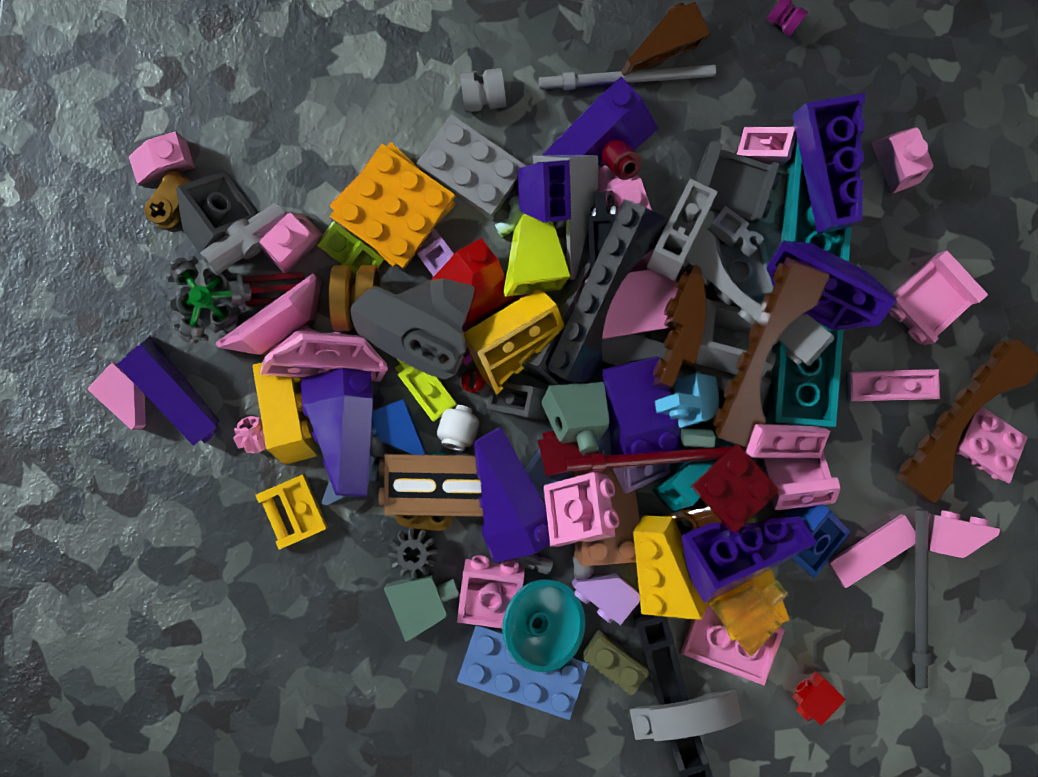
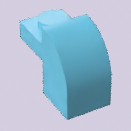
M694 373L680 378L674 382L675 394L655 401L656 413L670 415L671 419H678L679 428L710 420L716 414L719 405L716 377Z

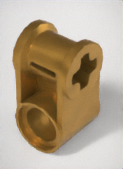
M176 170L169 171L163 177L152 197L147 201L144 207L146 217L162 229L170 230L175 228L181 220L176 189L178 186L192 181ZM162 210L166 211L163 217L159 215Z

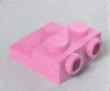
M592 472L544 485L550 546L559 547L580 541L591 542L616 536L615 528L619 525V517L616 511L612 509L610 497L614 496L615 488L613 482L608 479V475Z
M482 555L473 556L472 559H465L457 622L502 628L504 614L510 600L523 587L525 567L519 566L517 561L511 559L501 563L489 562V559Z

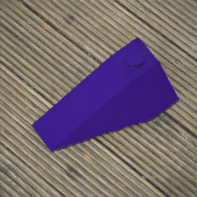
M621 76L542 155L598 156V165H603L602 151L608 142L621 140L626 142L633 150H636L658 130V127L643 99Z
M498 427L474 441L477 477L480 479L482 497L479 498L484 518V525H481L482 536L494 562L536 554L550 544L546 506L503 429Z

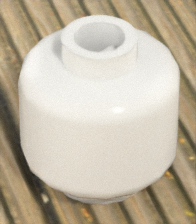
M456 405L455 409H446L443 412L437 436L442 440L441 444L444 447L456 451H464L465 447H470L474 444L479 428V420L472 414L473 410L464 405Z

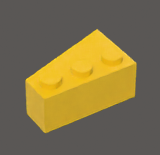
M263 362L252 365L266 449L283 465L317 457L318 453L308 416L305 417L302 409L300 386L302 377L261 375L260 369Z
M644 515L633 531L641 614L702 620L710 601L703 602L688 576L682 536L674 518Z

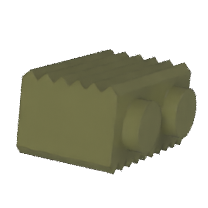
M599 629L582 649L585 662H589L590 666L594 665V669H599V673H603L604 677L609 678V681L613 680L614 684H618L619 688H623L624 692L628 691L629 695H633L649 674L646 664Z

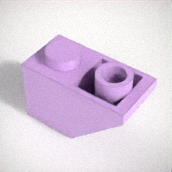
M617 573L595 575L588 579H574L572 581V585L576 589L574 591L575 595L585 604H588L590 601L599 608L597 613L610 624L614 620L621 625L640 602L639 591Z

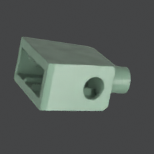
M604 382L549 386L541 403L558 440L562 443L577 442L582 455H590L597 452L599 448L596 440L601 439L609 426Z
M429 573L426 576L420 575L417 579H412L411 577L393 581L384 587L405 642L447 617L449 608L446 601L460 596L455 579L439 585L434 573Z

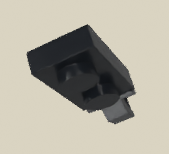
M612 190L594 192L595 207L591 208L590 215L587 216L591 270L619 212V207L614 206Z

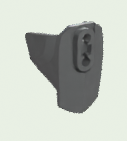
M443 278L425 281L400 294H393L374 286L362 294L350 309L351 317L358 335L411 367L445 380L458 372L467 347L462 327L470 308L475 288L469 284Z

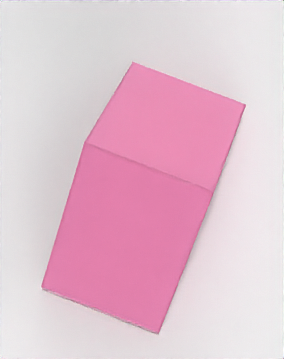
M744 127L737 154L766 164L777 162L780 163L778 168H781L791 158L796 139L795 127Z

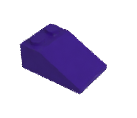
M658 356L602 369L609 416L612 455L682 450L678 419H671L670 415L656 413L655 401L671 396L669 389L662 390L653 386L656 378L653 376V371L660 359Z

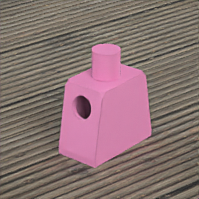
M918 127L899 131L871 142L891 194L921 183L933 168L928 152V144L923 140Z
M289 212L259 243L264 254L283 273H288L316 245L323 233L304 214Z

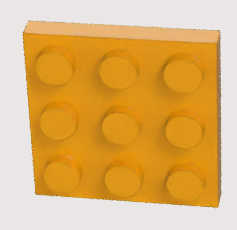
M381 143L329 217L399 267L405 269L456 196Z

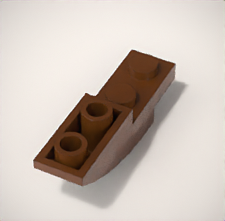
M696 264L680 272L675 282V287L678 288L674 298H670L664 310V315L667 316L664 325L674 329V331L669 332L664 343V348L667 349L663 360H658L653 371V376L656 377L653 386L662 390L673 387L681 365L687 367L695 364L700 350L705 325L706 297L701 268Z

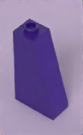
M148 336L117 363V366L193 446L200 440L206 443L218 432L215 429L219 423L218 417L151 336Z

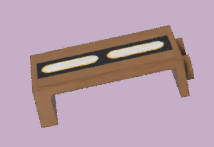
M388 450L384 458H380L379 476H384V488L379 489V506H384V515L483 516V509L480 508L479 498L482 497L480 479L477 477L475 455L394 454V450Z

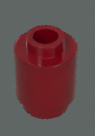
M613 140L604 146L602 151L603 162L617 178L628 180L639 172L641 158L626 142Z

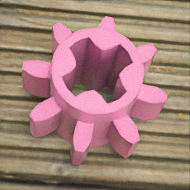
M249 416L239 421L237 428H234L236 435L233 437L238 449L244 447L246 453H259L266 449L260 418Z

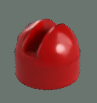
M472 369L463 374L461 384L467 392L477 393L483 389L485 380L478 370ZM472 373L478 375L473 389L468 388Z

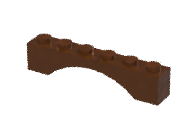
M786 257L784 264L780 263L773 278L776 282L771 294H766L761 305L763 314L759 323L755 322L750 330L748 339L751 342L746 352L743 351L738 358L736 369H738L734 381H729L725 389L724 397L726 401L723 408H718L714 415L712 424L718 438L748 447L755 424H765L766 421L760 400V382L767 355L785 328L802 313L817 305L830 276L824 270Z
M1020 340L1000 341L993 347L990 352L992 357L986 364L976 369L972 375L974 380L967 388H963L955 396L954 402L956 403L950 411L944 412L938 418L936 429L931 435L925 436L920 441L917 447L919 450L915 456L907 459L900 467L899 472L901 474L896 480L923 501L936 504L953 482L956 448L963 430L973 415L997 395L1016 387L1028 385L1038 372V354Z

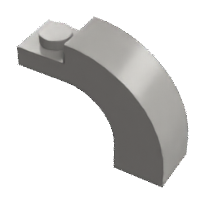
M736 690L710 692L683 702L639 706L629 709L635 740L654 739V741L687 738L725 729L742 721Z

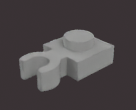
M727 206L723 208L707 229L730 247L735 243L738 244L740 250L749 257L753 255L757 247L764 240L759 233L747 230L746 228L749 223Z

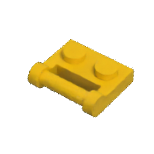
M305 474L255 495L258 503L262 502L278 539L275 541L278 549L287 547L328 528ZM277 495L280 496L295 531L291 535L288 534L273 497Z

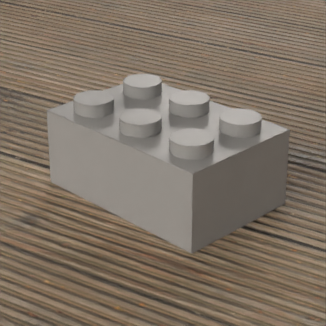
M452 114L417 162V166L422 172L491 221L515 189L519 168L525 166L522 162Z

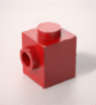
M815 672L809 679L802 680L795 688V694L792 696L799 704L795 709L808 722L814 719L821 726L846 701L818 672Z

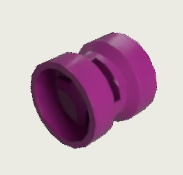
M780 0L766 20L772 25L780 26L782 33L790 37L808 12L802 7H795L792 4V0ZM792 12V15L789 17V19L786 22H784L789 13Z

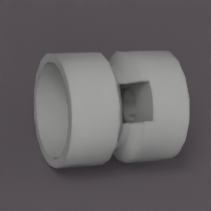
M502 68L487 69L483 75H479L477 71L460 73L465 113L481 111L484 105H487L490 109L506 107Z

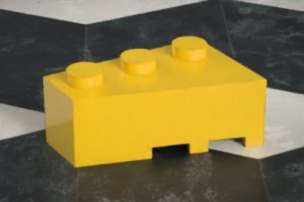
M538 288L463 334L481 376L497 395L503 389L501 385L514 372L518 374L524 368L522 364L534 352L538 354L565 325L557 304L544 291Z

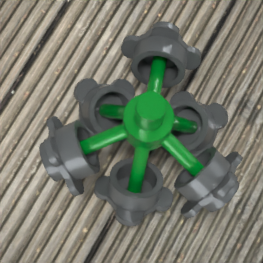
M191 256L188 259L182 257L173 260L169 264L171 268L170 273L166 276L169 282L176 281L178 285L189 284V286L182 287L178 297L172 299L169 303L171 310L178 311L183 315L181 323L175 324L173 329L178 331L180 338L188 343H198L199 340L208 341L209 336L204 334L206 324L198 320L201 309L209 308L211 310L210 321L212 324L210 328L213 332L217 333L220 330H226L230 333L237 328V318L241 314V309L246 311L245 302L251 301L252 294L249 284L242 282L241 275H237V280L232 277L228 271L229 268L218 275L209 268H206L203 271L206 286H197L194 280L198 276V270L195 267L198 259L195 256ZM230 297L233 307L231 308L227 304L215 306L213 302L217 298Z

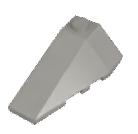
M580 154L534 155L533 164L570 160L571 220L554 221L553 223L570 273L568 280H576L588 231L587 216L590 215L591 208L594 206V192L598 190V156Z

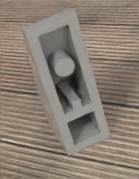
M692 179L689 180L654 249L647 268L675 281L718 191Z

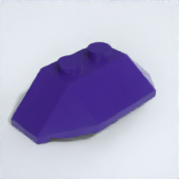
M783 240L766 267L773 288L776 283L773 280L775 271L780 263L784 264L786 257L827 272L830 276L817 305L802 314H808L816 322L832 330L853 329L868 325L869 327L879 326L896 302V297L870 273L813 243Z

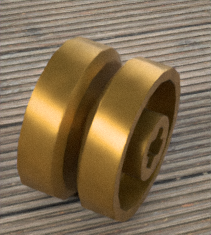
M334 265L332 267L329 284V306L334 331H352L354 324L350 309L353 304L370 288L374 286L381 288L380 273L377 265H361L356 277L350 265Z

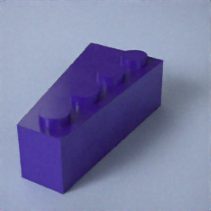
M865 93L807 102L792 114L817 234L846 229L862 221L863 180L860 177L861 164L864 163V151H861V138L865 127V119H862Z

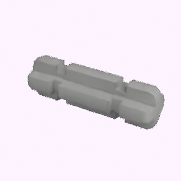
M538 554L511 559L517 561L519 566H524L531 570L536 568L538 572L549 574L553 566L552 558L543 555L538 557Z

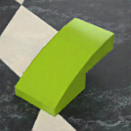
M334 221L316 243V246L342 265H350L355 274H357L361 265H377L379 267L384 261V258Z

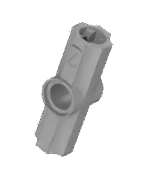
M273 203L249 220L240 219L234 222L227 229L224 237L200 252L202 259L208 268L218 275L243 257L249 259L256 256L262 250L259 243L260 240L285 216V212L279 205Z

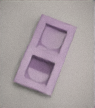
M433 228L416 252L433 277L454 255L435 228Z

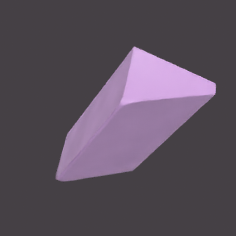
M670 463L612 468L623 493L626 494L671 473Z

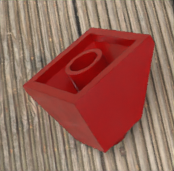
M482 238L456 251L431 279L443 278L474 286L472 302L462 328L513 301V296L505 297L504 286L506 278L499 260Z

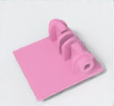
M981 407L971 418L963 440L960 438L956 454L962 455L966 459L970 458L969 463L972 465L977 464L978 469L990 474L994 480L1000 479L1009 484L1028 437L984 407Z

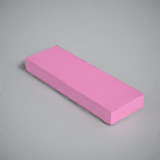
M939 369L847 372L848 401L940 399Z
M755 424L746 453L755 458H821L830 431L823 426Z
M901 514L833 557L827 563L841 585L847 588L915 545V530L906 516Z

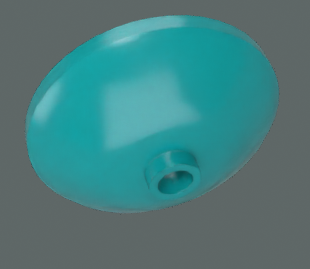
M542 579L525 585L512 597L506 608L502 626L504 643L510 656L520 666L534 672L554 671L564 666L573 658L583 640L585 614L579 598L571 588L558 581ZM534 618H536V619H537V623H536V625L533 627V626H532V622H533Z

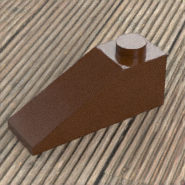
M696 2L688 5L679 3L671 7L667 11L668 14L628 59L621 70L622 75L626 76L700 47L708 38L710 32Z

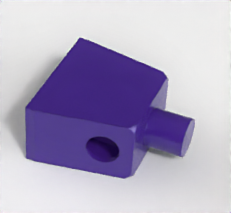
M570 160L539 162L519 168L515 192L519 196V208L522 213L542 222L571 220Z

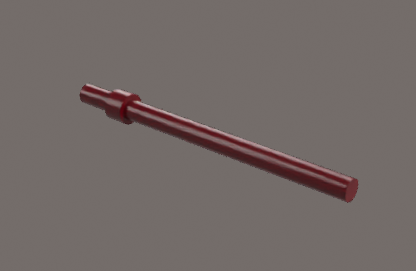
M732 446L604 456L603 453L590 454L589 457L566 459L565 465L566 471L591 470V472H604L605 468L718 460ZM740 446L746 453L747 447Z

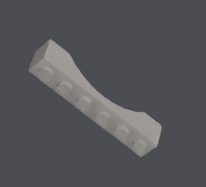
M701 225L683 266L686 267L689 263L700 266L706 286L712 282L719 288V291L716 293L717 296L729 306L733 301L742 309L738 314L751 325L755 321L759 323L763 314L761 304L748 297L736 285L724 261L721 242ZM801 314L785 328L774 342V345L780 341L788 348L785 354L797 365H800L803 361L810 366L835 338L808 314Z

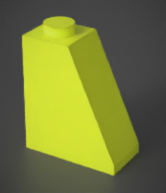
M527 214L522 215L513 232L504 286L505 297L529 294L538 288L544 292L561 290L569 279L570 273L554 223L542 222Z

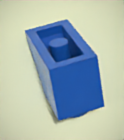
M406 399L372 411L371 432L374 437L379 436L380 441L410 454H428Z

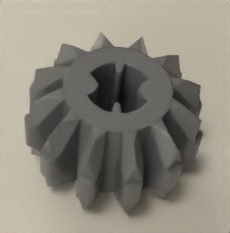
M410 527L408 537L403 531H399L397 536L400 542L397 540L390 541L389 545L396 549V551H390L387 557L391 559L397 558V561L391 565V568L394 570L401 565L403 567L400 572L401 577H405L408 570H411L412 579H417L418 569L426 576L429 574L427 565H436L437 561L430 556L438 554L439 549L429 548L435 542V538L430 537L425 541L423 539L426 535L425 529H422L417 537L415 528ZM410 546L412 550L418 548L420 550L417 555L419 559H416L414 556L409 558L407 556L409 552L407 547Z

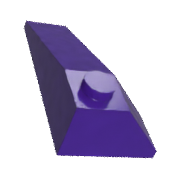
M340 368L303 377L301 379L302 409L305 417L309 416L314 429L312 435L315 443L319 442L324 455L323 464L335 495L366 497L373 406L371 372Z
M801 517L766 519L764 522H746L736 533H731L725 525H720V523H709L682 536L688 576L704 603L730 592L817 544Z

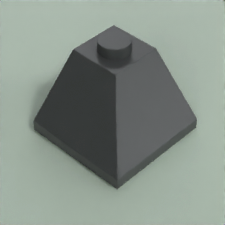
M225 170L180 185L176 189L183 231L199 253L224 237L227 229L234 222L240 219L249 220L256 215V212Z

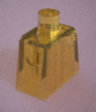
M750 580L730 592L711 600L708 605L748 655L752 657L783 623L784 617L775 608V605L789 594L777 580L763 591L753 580Z

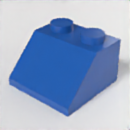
M824 505L788 509L782 518L801 517L817 542L816 545L790 558V560L815 578L851 531Z

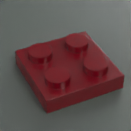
M738 444L732 446L690 485L694 492L731 533H736L780 491Z

